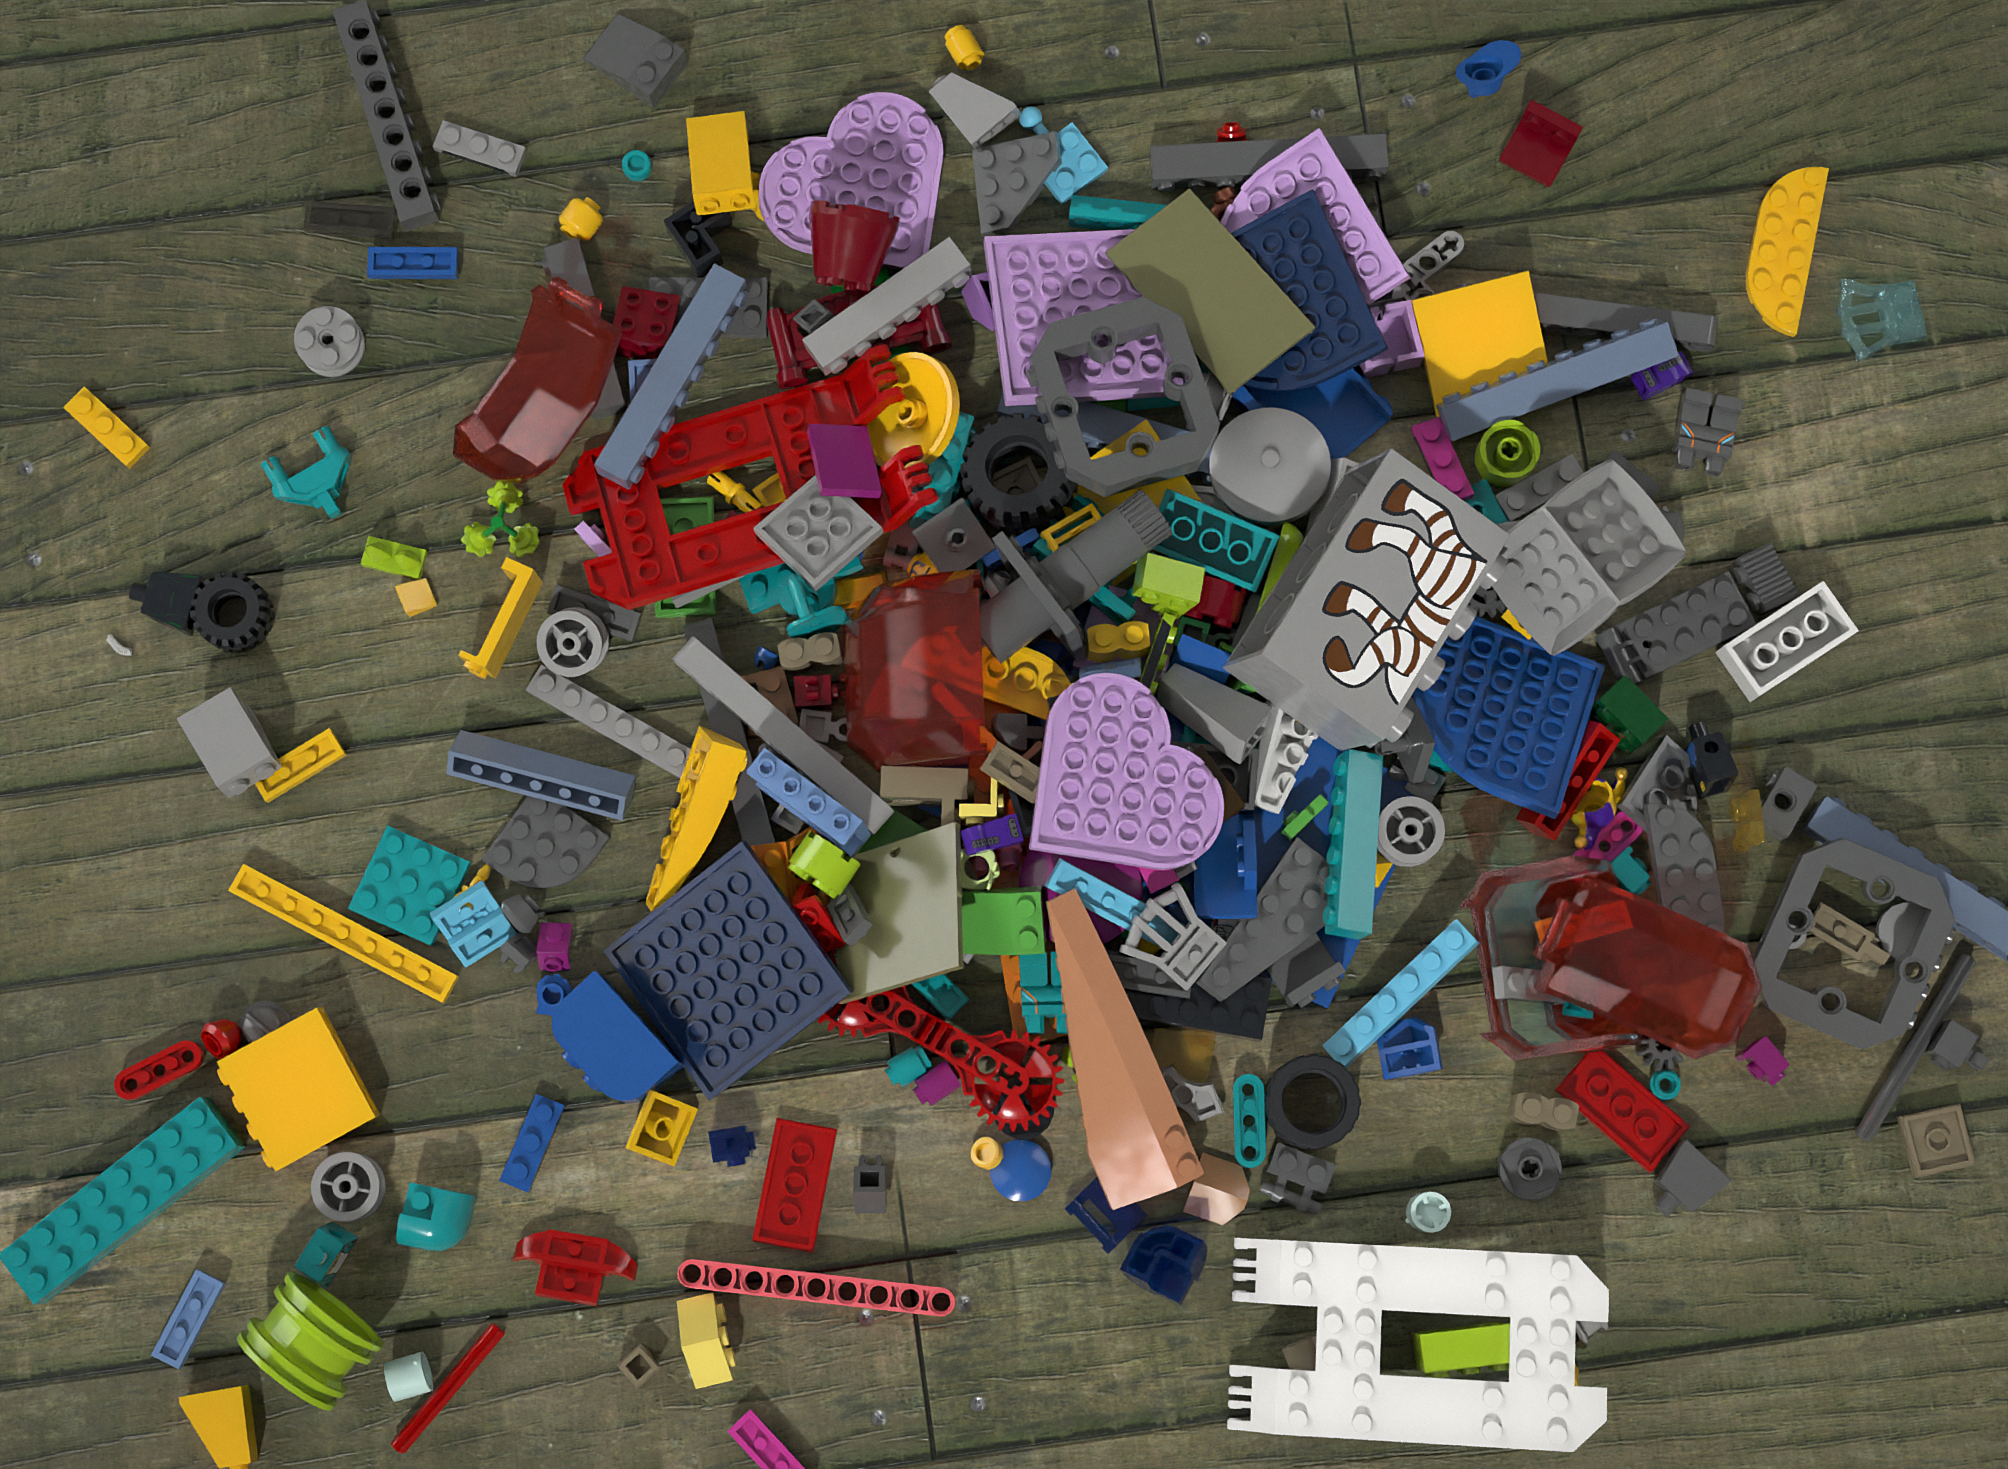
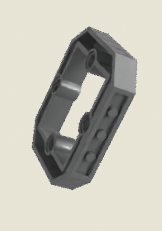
M1140 297L1050 322L1030 357V369L1026 370L1027 379L1030 387H1036L1038 396L1035 397L1036 406L1040 415L1045 414L1047 424H1044L1046 436L1049 442L1054 441L1057 450L1053 452L1055 463L1058 469L1063 468L1067 479L1103 497L1196 472L1200 468L1217 436L1220 423L1181 315L1145 297ZM1156 335L1167 364L1163 391L1171 400L1180 401L1190 432L1157 442L1148 433L1136 432L1127 439L1125 451L1091 460L1077 421L1079 412L1078 402L1068 394L1058 362L1088 354L1094 362L1100 364L1107 363L1115 357L1117 345ZM1099 340L1107 341L1109 345L1106 347L1098 346L1095 342ZM1182 378L1186 383L1178 385L1172 379ZM1059 410H1065L1069 412L1070 415L1067 417H1059L1056 414V412ZM1136 448H1142L1147 452V454L1144 456L1136 455L1133 452V450Z
M1838 838L1797 855L1748 967L1765 1007L1863 1050L1903 1035L1906 1029L1910 1030L1913 1027L1918 1015L1917 1012H1914L1919 1000H1925L1930 989V984L1927 983L1932 972L1936 973L1942 963L1943 956L1940 953L1944 944L1948 945L1955 934L1956 928L1952 927L1955 918L1939 879L1850 840ZM1826 866L1862 881L1860 886L1861 893L1870 902L1885 904L1897 896L1925 908L1906 953L1898 957L1894 962L1893 971L1895 977L1875 1021L1846 1009V996L1837 987L1820 985L1812 993H1809L1776 978L1794 936L1804 935L1813 927L1814 916L1807 907ZM1881 879L1886 884V891L1883 895L1877 897L1872 891V885L1875 881ZM1799 911L1803 915V922L1800 926L1793 928L1789 924V916L1792 912ZM1915 961L1919 967L1918 974L1913 978H1908L1905 974V968L1908 963ZM1827 993H1833L1836 999L1834 1006L1830 1009H1824L1821 1004L1822 997Z

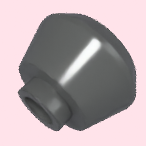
M518 894L504 899L501 903V911L519 932L530 933L540 917L536 912L540 909V906L529 894L525 898Z

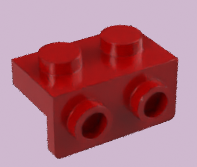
M805 883L798 886L791 902L792 907L797 911L799 917L810 929L825 952L845 946L846 942L843 941L834 920L810 884Z

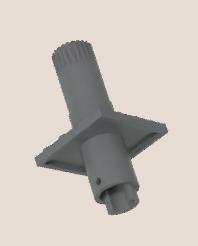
M1138 490L1067 544L1065 543L1040 562H1038L1035 556L1026 561L1027 558L1023 553L1024 550L1013 536L1008 539L1003 531H1001L992 539L1006 572L1012 576L1013 582L966 616L968 623L964 626L960 625L954 633L970 656H973L986 646L1001 664L1044 631L1051 628L1076 663H1078L1087 656L1084 650V646L1087 644L1083 639L1082 629L1078 625L1079 621L1075 617L1073 610L1100 591L1102 586L1173 534L1171 527L1153 501L1142 490Z

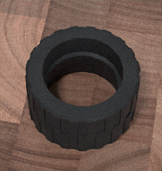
M1318 1054L1302 1055L1279 1067L1269 1079L1267 1089L1264 1091L1267 1122L1274 1130V1133L1286 1141L1285 1143L1304 1150L1321 1149L1340 1142L1354 1128V1124L1360 1115V1089L1352 1073L1339 1061L1337 1062L1331 1057L1319 1056ZM1304 1073H1317L1327 1077L1335 1084L1340 1094L1341 1107L1336 1120L1329 1127L1321 1131L1308 1132L1297 1128L1289 1121L1283 1109V1095L1287 1085L1295 1077Z

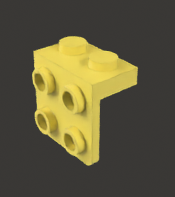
M991 777V804H959V817L962 826L970 828L1003 818L1005 816L1004 794H1000V787L1005 788V786Z

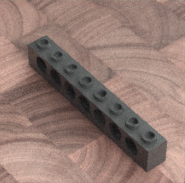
M366 0L333 9V15L399 220L406 232L438 222L440 220L437 210L441 209V205L436 192L431 193L428 186L433 181L428 167H422L420 157L424 156L421 144L418 139L413 140L411 131L416 130L411 114H405L402 106L407 104L402 87H396L394 78L399 76L393 60L388 61L385 53L390 51L387 39L384 34L379 35L377 26L382 25L376 8H370ZM369 32L366 38L357 39L361 33ZM369 59H378L375 64L370 66L366 65ZM386 84L384 90L380 92L374 91L378 85ZM395 111L390 118H382L385 112ZM403 137L401 143L397 145L391 144L394 138ZM403 164H412L409 170L399 171ZM421 190L417 197L408 198L411 191Z

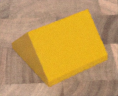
M650 1090L625 1148L675 1167L698 1108Z

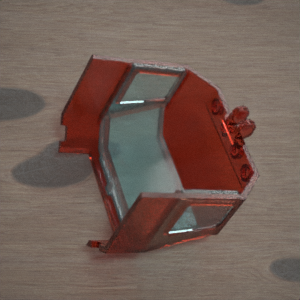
M1572 855L1482 872L1475 883V888L1458 908L1471 910L1475 938L1480 942L1477 945L1491 1032L1479 1035L1487 1041L1494 1043L1514 1061L1585 1054L1641 1045L1645 1012L1636 965L1659 962V957L1655 954H1647L1643 957L1635 958L1633 946L1652 945L1656 942L1655 935L1632 939L1629 928L1543 953L1534 922L1624 897V892L1609 860ZM1571 954L1592 955L1602 958L1593 1019L1562 1015L1563 1004L1552 1005L1495 999L1492 968L1507 966L1562 972L1566 992Z

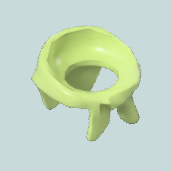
M964 843L961 844V887L969 890H989L995 879L1000 875V868L994 851L976 854V856H981L987 860L989 873L984 879L973 880L966 875L964 866L966 860L975 855L967 856Z

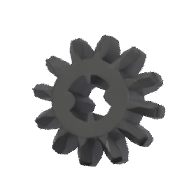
M1665 1018L1661 1019L1659 1025L1654 1019L1648 1021L1649 1029L1644 1026L1638 1029L1644 1038L1634 1039V1043L1642 1045L1643 1048L1635 1052L1636 1056L1644 1054L1647 1056L1643 1060L1644 1066H1649L1654 1061L1653 1067L1655 1071H1661L1663 1064L1667 1070L1674 1069L1673 1061L1677 1063L1684 1061L1678 1052L1688 1051V1046L1680 1045V1041L1685 1040L1687 1035L1685 1033L1675 1034L1679 1029L1677 1023L1668 1029V1019ZM1664 1039L1666 1044L1663 1046H1667V1049L1658 1051L1656 1046L1659 1044H1656L1655 1041Z

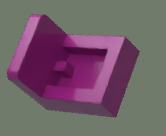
M541 922L536 951L540 970L550 972L570 970L569 953L573 933L572 923Z

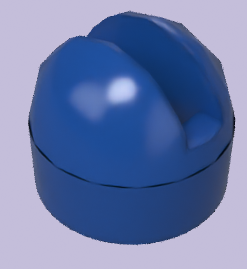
M760 645L754 655L756 667H759L764 662L763 671L774 668L780 659L779 655Z

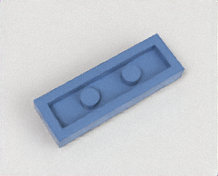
M196 1269L151 1356L177 1369H182L226 1282L200 1269Z

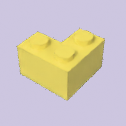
M713 1292L677 1301L681 1347L695 1388L699 1389L733 1380L731 1367L736 1366V1359L733 1348L726 1347V1345H729V1338L726 1327L722 1326V1323L727 1322L723 1303L717 1304Z

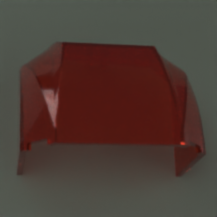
M980 569L918 575L883 583L868 592L843 624L844 673L839 674V680L845 683V691L840 692V699L845 700L847 745L877 773H881V766L981 768L990 754L987 743H981L979 726H985L979 595L986 593V586Z

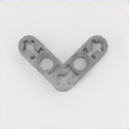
M1447 231L1441 234L1403 263L1411 277L1409 286L1413 291L1417 286L1420 289L1416 290L1411 297H1408L1411 289L1405 283L1399 285L1403 295L1402 301L1435 294L1426 282L1461 255L1464 240L1459 233ZM1445 241L1448 243L1454 241L1456 243L1455 251L1450 248L1440 257L1439 252L1444 248ZM1424 256L1431 257L1435 262V267L1431 270H1424L1421 268L1419 260Z

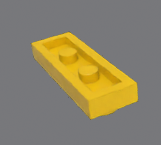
M85 386L63 407L129 469L150 449L139 436Z
M328 728L280 757L278 760L282 768L275 771L271 777L256 782L255 785L265 802L269 803L347 756L333 731Z

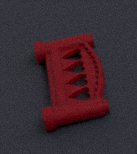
M874 285L873 287H871L870 292L877 288L879 285ZM844 290L820 298L817 301L835 317L869 292ZM929 303L920 310L921 313L910 322L904 321L902 325L896 326V331L886 339L879 338L871 345L875 347L885 344L888 345L889 349L921 342L925 354H935L951 348L952 342L949 332H945L938 303L934 305ZM807 305L791 314L785 313L783 308L771 309L766 313V323L779 371L776 374V379L780 389H791L805 384L808 381L805 370L819 367L806 350L802 340L804 337L797 331L800 325L793 320Z

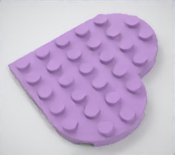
M876 92L858 97L857 100L849 103L837 113L830 125L827 137L796 139L778 152H775L768 160L761 174L758 186L759 208L766 225L784 244L798 251L812 254L809 219L811 201H828L833 206L834 204H852L888 212L889 218L898 216L900 221L898 231L882 267L901 271L927 253L930 248L943 161V143L937 125H934L922 106L902 95Z
M1115 673L1092 674L1079 679L1065 689L1054 702L1047 717L1029 849L1148 869L1169 870L1179 868L1199 858L1216 840L1224 817L1222 790L1217 778H1214L1201 758L1184 748L1170 745L1169 720L1164 708H1161L1158 701L1151 694L1152 691L1137 680L1125 675Z

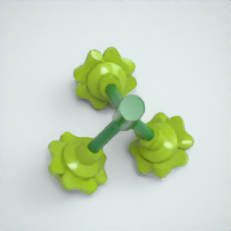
M497 481L494 487L487 490V494L490 496L487 502L496 508L498 516H494L491 519L490 527L483 526L477 521L472 526L466 525L464 527L465 534L461 541L466 545L467 552L483 557L485 553L490 554L493 552V544L496 541V537L492 533L495 530H503L510 534L508 540L511 553H516V556L519 558L525 554H532L540 543L538 538L539 529L535 526L533 527L529 522L512 529L503 520L505 510L508 513H513L515 508L523 504V500L520 498L523 492L516 488L512 481L506 483Z

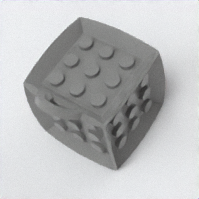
M1610 459L1575 478L1542 507L1523 520L1497 524L1510 534V537L1499 553L1508 560V564L1503 574L1492 587L1511 614L1533 639L1550 655L1555 656L1588 636L1619 607L1636 598L1661 580L1686 556V550L1652 499L1621 466Z

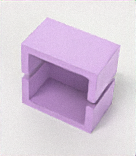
M1411 300L1384 305L1380 314L1381 320L1376 322L1389 349L1359 364L1360 373L1366 377L1386 374L1391 366L1394 372L1419 367L1424 358ZM1379 307L1370 308L1375 320H1377L1380 313Z

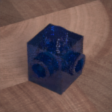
M746 1125L708 1132L713 1163L727 1162L728 1167L746 1164L745 1158L753 1157L752 1150L757 1149L754 1131L749 1132Z

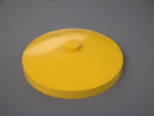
M903 353L889 360L895 365V372L898 374L899 381L895 385L884 387L880 393L883 390L899 386L903 389L905 398L900 402L889 405L867 425L875 463L881 467L901 449L913 445H920L924 456L921 460L908 463L904 468L906 469L908 466L920 462L930 465L948 446L955 432L959 417L960 400L958 387L954 376L947 366L940 360L923 353Z

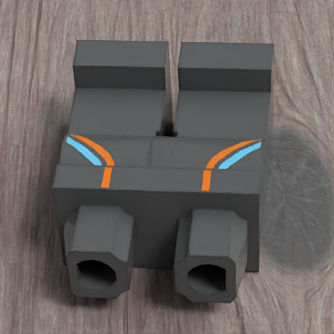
M1686 388L1680 397L1674 444L1671 453L1676 454V469L1691 471L1694 468L1695 459L1705 461L1704 474L1718 477L1722 473L1725 463L1732 456L1735 431L1744 400L1719 394L1713 399L1714 393Z

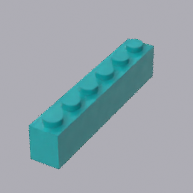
M1348 749L1337 756L1334 761L1333 774L1336 775L1335 787L1331 793V803L1334 806L1333 817L1329 823V833L1332 835L1331 846L1327 852L1329 876L1325 881L1327 906L1324 908L1322 916L1323 923L1325 924V934L1357 940L1372 934L1383 756H1378L1377 754Z

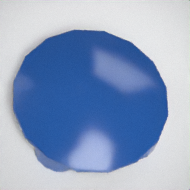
M1013 1140L1003 1144V1158L1000 1164L990 1169V1177L994 1187L1002 1196L1013 1201H1028L1038 1197L1047 1188L1051 1178V1163L1047 1153L1038 1144L1029 1140Z

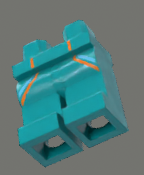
M1047 952L1044 954L1019 955L1022 1018H1025L1026 1029L1029 1034H1044V1018L1056 1017V1030L1058 1034H1068L1065 1017H1067L1065 1004L1062 1002L1060 990L1062 989L1060 973L1057 971L1055 959L1057 958L1056 952H1051L1050 954L1051 984H1047Z

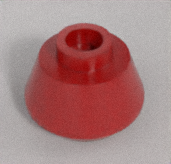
M221 1019L204 1024L201 1039L206 1049L214 1057L223 1059L234 1053L241 1044L242 1030L236 1022Z

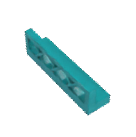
M1072 195L1068 227L1105 231L1137 229L1167 205Z

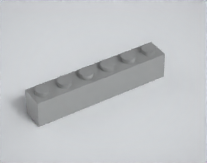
M948 237L802 339L804 346L825 376L831 372L833 374L838 373L846 367L849 359L855 355L858 357L863 355L872 347L871 344L879 338L886 339L896 331V326L904 321L910 322L921 313L920 310L929 303L934 305L941 301L946 291L952 287L959 288L969 280V275L972 274L971 265L952 239Z

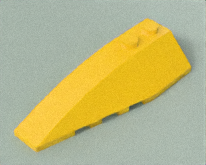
M702 726L698 727L676 792L681 793L679 806L676 809H671L669 820H671L672 831L670 835L663 838L660 848L661 858L664 860L662 864L658 863L655 866L645 902L651 912L677 892L698 863L716 832L729 800H733L736 795L737 777L739 772H743L747 764V751L740 743Z

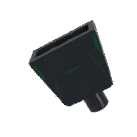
M153 572L148 585L137 582L131 585L129 598L143 602L141 613L146 617L186 635L193 636L195 629L193 623L195 621L190 617V611H194L195 608L190 604L192 599L198 598V595L195 593L198 587L203 589L206 586L203 583L205 579L200 575Z

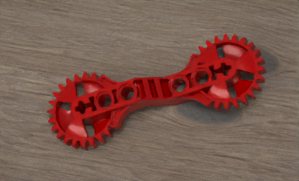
M835 949L832 950L828 956L836 966V960L834 958L836 956ZM906 985L895 988L892 991L888 990L868 996L865 1005L861 1003L865 998L848 1002L836 1022L833 1019L843 1005L838 1003L817 1021L819 1024H822L828 1020L827 1030L829 1032L833 1031L836 1026L839 1027L840 1037L844 1036L846 1030H850L853 1039L856 1038L858 1030L862 1031L865 1038L879 1033H898L949 1061L958 1071L962 1080L964 1096L975 1097L969 1106L975 1107L979 1105L981 1107L977 1117L979 1118L985 1114L989 1115L987 1125H991L994 1120L999 1121V1130H1002L1005 1124L1009 1123L1011 1131L1015 1132L1016 1125L1021 1123L1023 1129L1027 1131L1028 1121L1030 1120L1039 1126L1038 1116L1041 1114L1049 1118L1050 1115L1046 1108L1048 1106L1052 1108L1058 1107L1057 1103L1052 1100L1053 1096L1063 1095L1060 1090L1055 1089L1056 1085L1064 1083V1079L1056 1077V1074L1061 1072L1063 1067L1053 1066L1052 1063L1056 1061L1058 1055L1048 1057L1047 1052L1051 1046L1048 1044L1040 1048L1038 1046L1040 1043L1039 1036L1033 1042L1028 1041L1029 1033L1027 1031L1022 1039L1017 1038L1016 1030L1012 1031L1011 1038L1008 1039L1003 1030L983 1036L969 1035L915 1005L907 993ZM878 996H886L890 1002L887 1010L883 1012L875 1011L872 1006L873 1000ZM905 1011L913 1012L916 1015L915 1024L909 1028L902 1027L899 1024V1017ZM866 1014L873 1017L875 1020L870 1022ZM964 1041L968 1044L969 1051L966 1056L958 1058L951 1053V1047L954 1042ZM998 1046L1001 1054L993 1050V1048ZM1031 1046L1035 1048V1051L1025 1068H1023L1020 1064ZM985 1056L993 1058L996 1062L995 1069L988 1074L982 1073L978 1069L979 1060ZM1001 1064L1007 1066L1004 1073L1009 1076H1013L1015 1073L1020 1075L1019 1081L1022 1083L1020 1087L1014 1086L1012 1089H1009L1007 1087L1008 1081L1001 1076L999 1082L993 1080L998 1075ZM975 1077L986 1084H975ZM1029 1077L1052 1078L1053 1083L1052 1085H1029ZM1005 1094L1008 1097L997 1116L992 1114L1001 1096ZM1024 1094L1035 1114L1029 1115L1019 1097L1020 1095Z

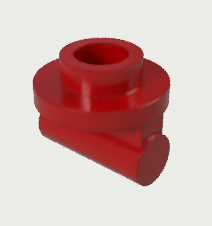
M1226 122L1222 124L1223 127L1217 129L1216 142L1247 141L1246 129L1240 127L1238 122Z

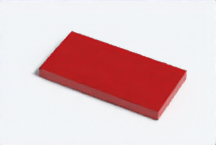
M1596 1043L1589 1048L1554 1089L1562 1098L1577 1103L1580 1114L1648 1173H1651L1690 1128L1688 1123Z
M776 1118L752 1241L814 1253L838 1129Z

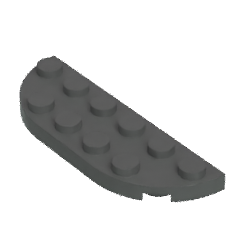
M1646 803L1643 804L1670 984L1677 986L1687 983L1703 973L1713 962L1721 947L1724 935V913L1715 855L1706 830L1691 814L1672 805Z

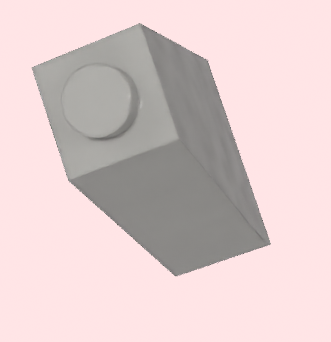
M952 72L947 76L939 77L933 83V88L929 90V93L974 149L984 146L1021 114V111L1014 102Z

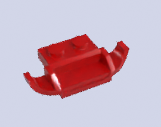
M551 1229L534 1233L521 1239L516 1244L513 1261L531 1260L536 1261L537 1265H541L535 1289L536 1296L598 1306L604 1276L610 1277L613 1274L625 1277L630 1281H635L638 1269L636 1262L621 1247L610 1242L609 1239Z

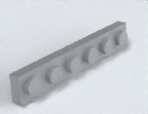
M540 665L526 688L528 693L679 779L681 778L691 750L690 748L563 676L552 672L547 667Z

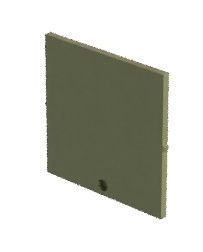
M953 822L855 855L853 859L861 865L849 884L855 888L873 925L869 928L868 933L863 938H860L853 947L846 943L845 946L836 949V967L853 990L839 1004H845L962 969L963 893L961 887L960 824Z

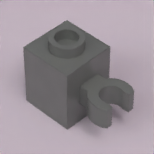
M1952 1019L1942 1021L1924 1051L1925 1054L1932 1057L1930 1062L1943 1070L1960 1068L1964 1062L1969 1067L1978 1071L1979 1068L1983 1070L1989 1061L1986 1056L1972 1049L1979 1036Z
M861 1155L859 1166H854L853 1193L855 1214L886 1213V1167L883 1166L881 1155H877V1162L874 1165H867L865 1163V1155Z

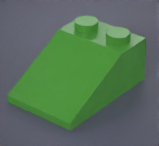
M1043 885L962 891L963 954L1028 955L1044 954L1046 952L1047 938Z

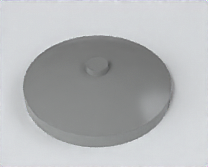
M1281 408L1251 410L1230 421L1217 436L1211 450L1209 463L1211 484L1220 502L1235 516L1253 524L1266 526L1282 525L1284 522L1289 523L1310 512L1323 497L1327 489L1331 470L1329 449L1319 430L1303 416Z

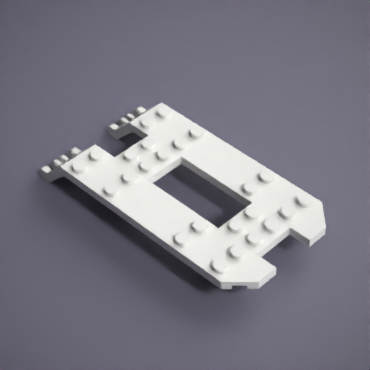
M1234 1238L1235 1249L1257 1248L1256 1261H1247V1259L1239 1258L1233 1260V1266L1256 1267V1274L1233 1272L1234 1281L1256 1280L1255 1293L1246 1292L1245 1290L1232 1291V1301L1317 1306L1316 1370L1229 1365V1374L1231 1376H1252V1388H1243V1386L1229 1387L1228 1394L1251 1396V1401L1228 1400L1229 1408H1251V1420L1229 1418L1227 1419V1429L1278 1435L1574 1452L1607 1421V1388L1574 1386L1576 1321L1608 1322L1609 1289L1577 1255ZM1382 1310L1510 1317L1509 1382L1380 1375Z

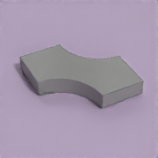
M1173 1064L1160 1069L1175 1105L1188 1112L1195 1123L1224 1112V1107L1213 1081L1207 1083L1189 1081L1175 1070Z

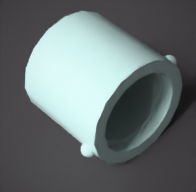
M1430 1191L1418 1193L1407 1204V1218L1405 1221L1420 1232H1438L1445 1228L1450 1221V1204L1439 1193Z
M423 1351L384 1363L387 1388L394 1402L433 1391L432 1373Z

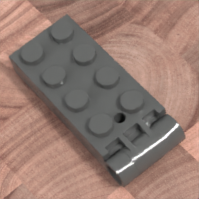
M1728 571L1600 633L1595 639L1617 681L1626 675L1637 685L1741 635L1757 623Z

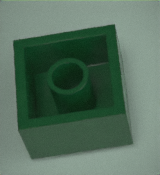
M1626 675L1593 704L1590 712L1592 714L1590 716L1591 720L1600 722L1621 739L1617 747L1622 751L1627 750L1629 753H1632L1669 719Z

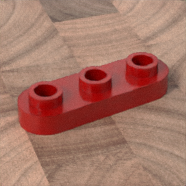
M184 1040L121 1071L114 1081L115 1092L123 1099L137 1100L197 1070L203 1064L204 1050L198 1043ZM188 1051H192L194 1055L190 1062L185 1060V1054ZM160 1065L165 1067V1073L162 1076L157 1074V1068ZM132 1079L137 1081V1087L134 1090L129 1088V1082Z

